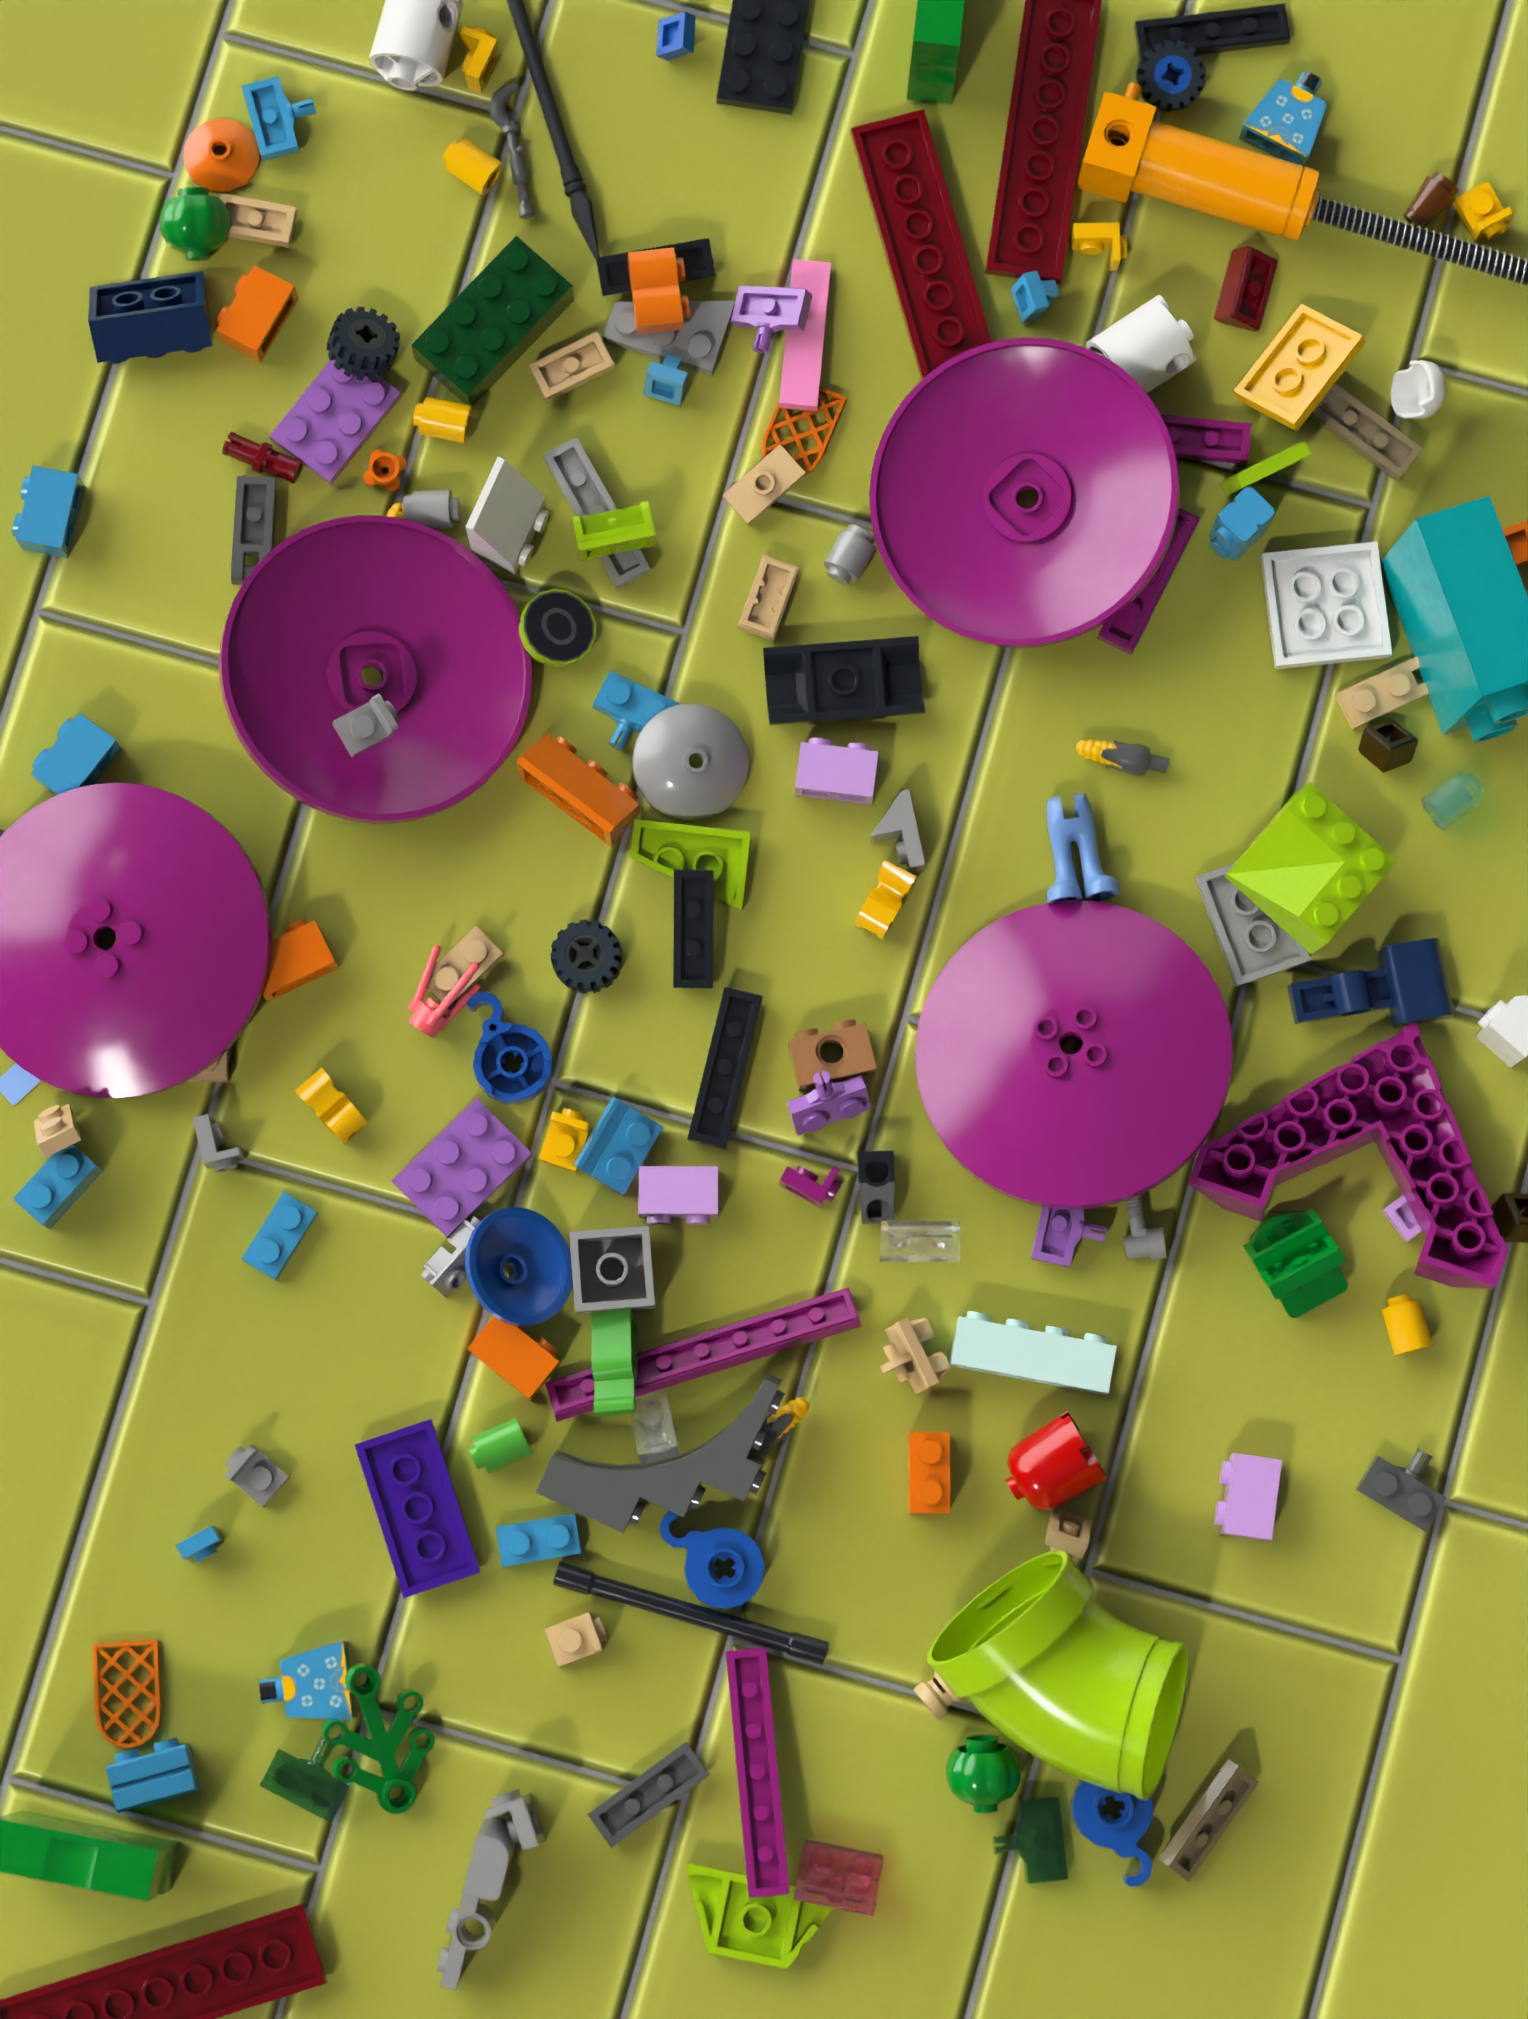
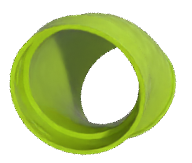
M1055 1550L1036 1556L1003 1575L963 1607L938 1634L928 1651L927 1661L953 1695L967 1697L977 1710L996 1728L1030 1754L1084 1782L1120 1794L1128 1793L1135 1795L1138 1799L1148 1800L1153 1795L1161 1779L1176 1734L1188 1675V1646L1186 1643L1166 1641L1160 1636L1140 1631L1125 1624L1104 1610L1091 1598V1584L1065 1551Z

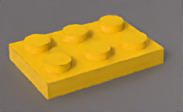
M1301 303L1234 389V395L1237 400L1297 432L1365 345L1363 335Z

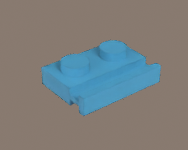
M612 1097L573 1166L617 1193L624 1195L663 1126L624 1104L619 1099Z

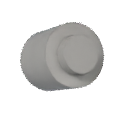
M451 490L413 491L412 495H405L403 498V517L405 520L420 523L432 529H452L454 521L460 520L461 517L459 497H453Z
M849 524L846 531L840 532L824 562V566L829 570L827 575L843 585H848L849 581L858 582L875 550L873 546L876 540L875 536L862 527Z

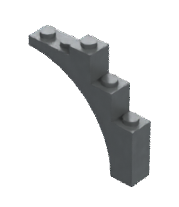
M768 1373L753 1400L729 1426L708 1442L679 1456L652 1463L615 1465L587 1461L557 1450L551 1457L536 1493L621 1533H624L629 1523L634 1526L637 1525L646 1506L645 1503L640 1502L641 1498L682 1517L685 1516L689 1507L697 1510L706 1488L700 1486L701 1482L745 1501L749 1491L757 1495L767 1473L760 1470L764 1459L750 1453V1450L752 1448L759 1451L769 1430L762 1427L764 1419L768 1412L776 1414L785 1395L784 1392L778 1390L782 1379Z

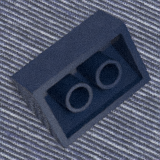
M204 271L90 287L88 323L97 363L108 361L112 364H118L127 361L129 358L141 356L159 358L169 352L183 350L194 353L203 350L205 347L212 346V325Z

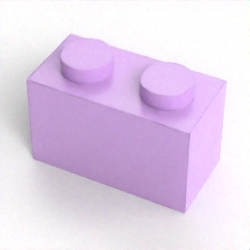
M810 738L809 743L801 742L795 796L872 805L879 751H872L870 745L863 743H848V747L832 746V741L822 738Z
M639 1166V1218H647V1224L651 1225L671 1224V1218H686V1224L689 1225L710 1224V1218H718V1166Z
M1233 1453L1229 1455V1461H1222L1219 1484L1226 1485L1224 1501H1217L1214 1524L1220 1525L1219 1534L1264 1541L1272 1540L1282 1460Z

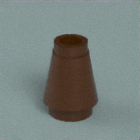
M1435 172L1432 177L1427 176L1403 217L1410 225L1413 223L1414 227L1420 225L1422 228L1455 202L1454 197L1459 190L1446 176Z

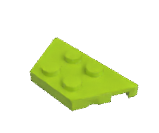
M688 1862L686 1866L707 1953L788 1969L840 1901V1894L789 1884V1895L748 1898L747 1877L745 1874Z

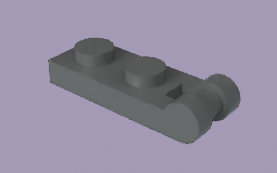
M237 476L231 562L232 584L242 585L255 567L245 566L246 555L259 556L260 562L273 549L277 494L276 477Z

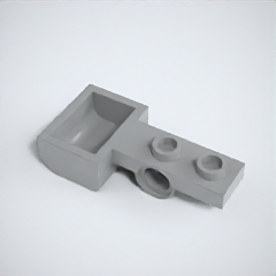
M485 1815L477 1833L462 1892L460 1908H452L446 1932L453 1934L450 1948L442 1947L436 1971L443 1973L441 1987L457 1989L468 1950L483 1948L488 1943L494 1930V1913L488 1906L480 1903V1899L497 1900L509 1874L516 1844L511 1839L507 1820L494 1816L487 1819ZM469 1919L481 1921L485 1927V1932L481 1934L469 1932L465 1926V1921Z

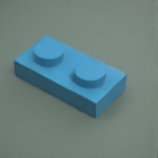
M283 1192L241 1259L277 1281L319 1213L286 1192Z
M575 1513L496 1527L502 1567L582 1553Z

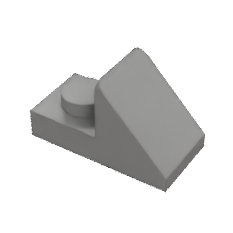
M909 789L901 790L871 834L870 843L900 837L901 841L895 842L899 865L906 864L907 871L915 874L924 872L925 861Z

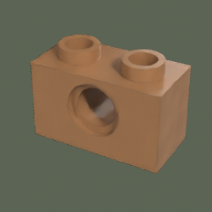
M853 1019L833 1024V1031L818 1034L817 1028H812L795 1033V1039L789 1040L788 1048L798 1090L804 1091L816 1088L813 1077L818 1072L821 1080H823L821 1071H826L830 1074L831 1083L843 1082L860 1075L865 1077L875 1074L877 1068L866 1023L857 1025L856 1020ZM834 1044L838 1046L842 1051V1058L836 1063L824 1061L820 1056V1050L825 1045Z

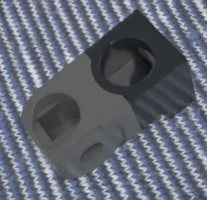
M856 1151L862 1224L894 1223V1151Z

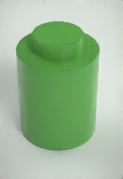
M516 1417L473 1436L472 1439L475 1445L468 1448L477 1469L485 1467L488 1474L532 1454Z

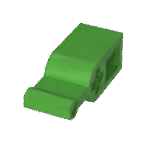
M631 1309L591 1312L594 1413L596 1417L636 1413L635 1382L637 1381L638 1374L637 1323Z

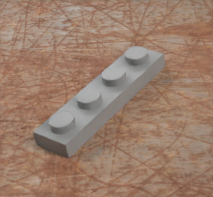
M577 437L543 454L545 463L575 515L583 517L617 510ZM640 549L599 557L617 590L651 572V568Z

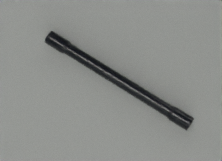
M559 1562L553 1585L585 1595L599 1596L783 1651L789 1656L823 1665L829 1642L797 1632L783 1631L602 1577L593 1571Z

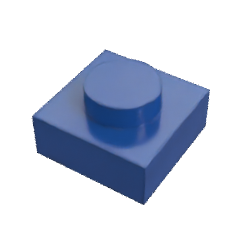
M684 11L659 20L657 57L668 61L694 52L695 15Z

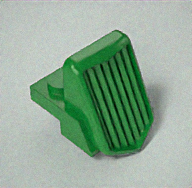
M1313 1208L1306 1212L1295 1210L1269 1213L1251 1236L1250 1242L1243 1245L1264 1284L1275 1300H1280L1283 1308L1292 1318H1297L1344 1293L1348 1288L1347 1280L1339 1265L1347 1261Z

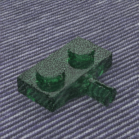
M320 1738L310 1759L297 1758L282 1749H278L259 1786L332 1823L351 1788L350 1784L340 1781L324 1767L336 1745L328 1743L321 1756L327 1741Z
M1059 1797L1017 1801L1019 1823L1016 1835L993 1836V1844L1009 1843L1008 1845L993 1846L994 1853L1018 1851L1024 1863L1025 1882L1027 1884L1067 1880L1068 1873Z

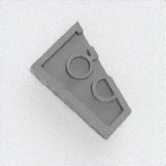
M689 301L690 318L683 319V330L637 335L633 302H614L603 334V342L663 361L668 353L682 358L680 366L713 375L732 318L735 301Z

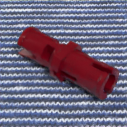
M233 431L229 433L227 438L230 439V442L225 440L222 450L223 455L252 465L253 470L258 473L266 471L288 480L292 484L297 481L303 466L302 460H297L273 450V446L269 443L263 442L261 445L237 435Z

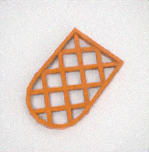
M819 386L818 400L821 406L817 407V411L802 410V414L790 418L786 408H779L778 402L770 423L764 432L761 447L763 459L767 456L766 453L773 451L779 444L784 447L796 442L800 454L792 458L795 461L803 459L807 468L804 470L805 476L813 472L824 457L825 449L847 397ZM821 394L836 400L825 404ZM839 405L835 417L832 420L828 409ZM781 409L786 420L774 424ZM823 411L828 423L815 428L810 416ZM806 418L810 430L797 435L793 423ZM788 425L793 437L780 442L775 430ZM829 429L822 445L818 433ZM771 432L775 444L766 448L767 439ZM813 435L818 447L805 452L800 440ZM819 452L818 457L811 466L807 457Z
M158 1640L93 1644L94 1713L98 1729L108 1742L117 1747L132 1748L143 1745L154 1736L161 1719L162 1705ZM150 1645L141 1656L130 1647ZM105 1647H121L113 1657L102 1649ZM153 1649L154 1668L144 1660ZM125 1650L137 1659L127 1671L116 1662ZM98 1652L109 1661L100 1672ZM140 1663L151 1672L142 1684L131 1675ZM112 1665L123 1674L114 1686L103 1677ZM154 1677L156 1697L145 1688ZM126 1679L138 1688L129 1699L117 1690ZM99 1681L109 1689L108 1693L101 1700ZM141 1692L153 1701L143 1713L132 1704ZM113 1693L124 1703L115 1715L103 1705ZM156 1706V1719L154 1724L147 1717V1715ZM127 1707L139 1716L130 1728L119 1719V1716ZM100 1709L111 1718L104 1727ZM142 1721L152 1728L149 1735L144 1739H141L133 1732ZM114 1722L125 1731L118 1741L111 1738L106 1732ZM129 1735L136 1741L131 1744L123 1742Z

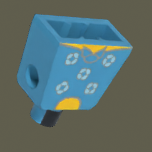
M1307 71L1302 72L1295 85L1284 79H1279L1248 116L1243 124L1239 138L1276 158L1302 165L1304 168L1327 106L1324 100L1315 96L1322 84L1321 79Z
M347 1641L336 1642L280 1660L282 1677L259 1680L262 1704L285 1701L287 1717L335 1718L343 1720L356 1718L354 1697L345 1684V1677L350 1669Z

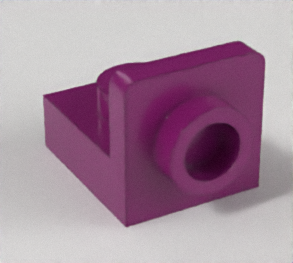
M787 1166L779 1180V1185L820 1208L824 1200L832 1203L843 1182L837 1179L840 1169L835 1166L832 1167L823 1185L816 1183L818 1176L801 1166H797L795 1170Z

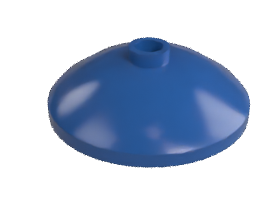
M504 1208L481 1220L469 1238L465 1255L468 1282L479 1303L492 1316L511 1325L531 1326L550 1319L563 1307L569 1297L573 1283L571 1254L560 1231L543 1215L526 1208ZM503 1267H505L508 1270V1278L504 1273Z

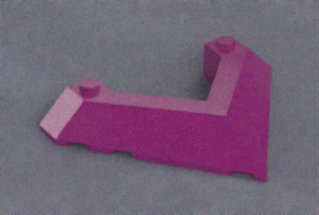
M1416 1021L1402 1028L1401 1032L1386 1041H1380L1354 1056L1352 1061L1341 1067L1337 1066L1284 1097L1275 1106L1264 1112L1260 1111L1236 1125L1234 1130L1216 1140L1214 1138L1202 1145L1188 1181L1191 1187L1223 1209L1262 1222L1274 1186L1375 1142L1426 1237L1414 1272L1415 1275L1450 1287L1495 1289L1508 1252L1503 1236H1500L1493 1219V1212L1484 1189L1479 1184L1472 1167L1473 1162L1450 1105L1446 1102L1442 1093V1086L1430 1056L1428 1057L1421 1041V1034Z

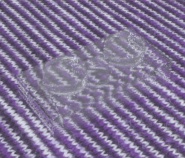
M881 1221L880 1262H959L960 1221Z
M663 1388L635 1397L636 1413L631 1414L640 1463L645 1464L679 1456L680 1452L668 1389Z

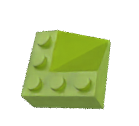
M1309 781L1288 800L1224 877L1312 955L1329 943L1397 860Z

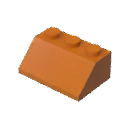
M546 734L516 761L520 779L613 848L641 812L640 804L636 802L639 796L625 784L620 783L617 787L605 777L608 773L593 760L585 763L574 755L577 749L566 739L559 736L555 740Z

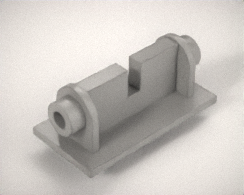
M475 1216L469 1221L465 1219L448 1238L447 1241L456 1248L452 1254L441 1246L423 1266L425 1271L421 1276L445 1298L453 1291L459 1289L466 1281V1248L473 1230L480 1223Z

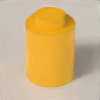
M463 138L460 142L454 140L448 146L443 156V160L446 161L445 170L482 196L491 191L504 169V163L467 138Z
M425 397L423 404H416L413 426L419 427V435L465 444L471 425L472 406Z
M1408 1293L1386 1300L1388 1307L1381 1309L1395 1356L1433 1345L1420 1299L1411 1300Z

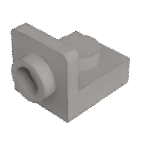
M377 694L368 703L334 720L332 725L353 758L392 737L399 728L397 724L399 718L393 705L389 701L384 702L381 695Z
M208 1114L192 1118L202 1161L206 1168L214 1167L215 1172H223L237 1168V1161L246 1159L241 1147L219 1151V1147L225 1145L220 1122L213 1124Z
M251 1444L246 1449L240 1446L225 1463L229 1469L224 1476L233 1481L263 1508L290 1478L287 1473Z

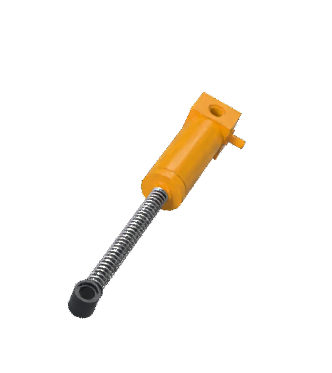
M1131 82L1127 85L1124 97L1107 91L1104 92L1076 184L1077 189L1122 203H1127L1129 193L1132 191L1279 237L1282 235V238L1297 242L1303 226L1308 227L1309 223L1314 220L1315 224L1321 222L1322 226L1327 224L1329 228L1334 226L1337 227L1336 230L1339 228L1344 229L1343 232L1346 230L1350 231L1351 235L1352 233H1357L1358 237L1363 235L1365 239L1370 237L1372 241L1376 239L1379 240V243L1383 241L1386 242V245L1388 243L1393 244V248L1396 245L1400 247V250L1406 248L1407 252L1412 250L1414 254L1419 252L1421 256L1423 254L1428 255V259L1432 256L1435 257V261L1439 258L1442 259V263L1445 260L1449 262V265L1452 262L1456 264V267L1461 265L1463 269L1468 267L1471 268L1470 271L1475 269L1478 270L1477 273L1481 271L1485 273L1484 275L1487 273L1491 274L1492 278L1497 276L1499 280L1504 278L1506 282L1511 280L1513 284L1515 282L1520 283V286L1524 284L1527 285L1528 289V261L1526 258L1522 260L1519 256L1513 257L1512 253L1506 255L1505 251L1499 253L1498 249L1492 251L1491 247L1488 249L1484 245L1479 247L1477 242L1473 245L1470 244V240L1463 242V238L1456 240V236L1450 238L1449 234L1443 236L1442 232L1439 234L1435 233V230L1430 232L1428 228L1421 229L1420 225L1414 227L1413 223L1407 225L1406 221L1401 223L1399 219L1394 221L1392 217L1389 219L1385 215L1381 217L1378 212L1374 215L1371 210L1365 212L1364 208L1358 210L1357 206L1352 208L1350 204L1345 206L1343 202L1338 204L1336 200L1332 202L1329 201V198H1326V200L1322 199V196L1319 195L1320 189L1315 188L1320 172L1309 167L1303 168L1299 164L1154 121L1153 116L1156 106L1138 101L1142 87L1137 83Z

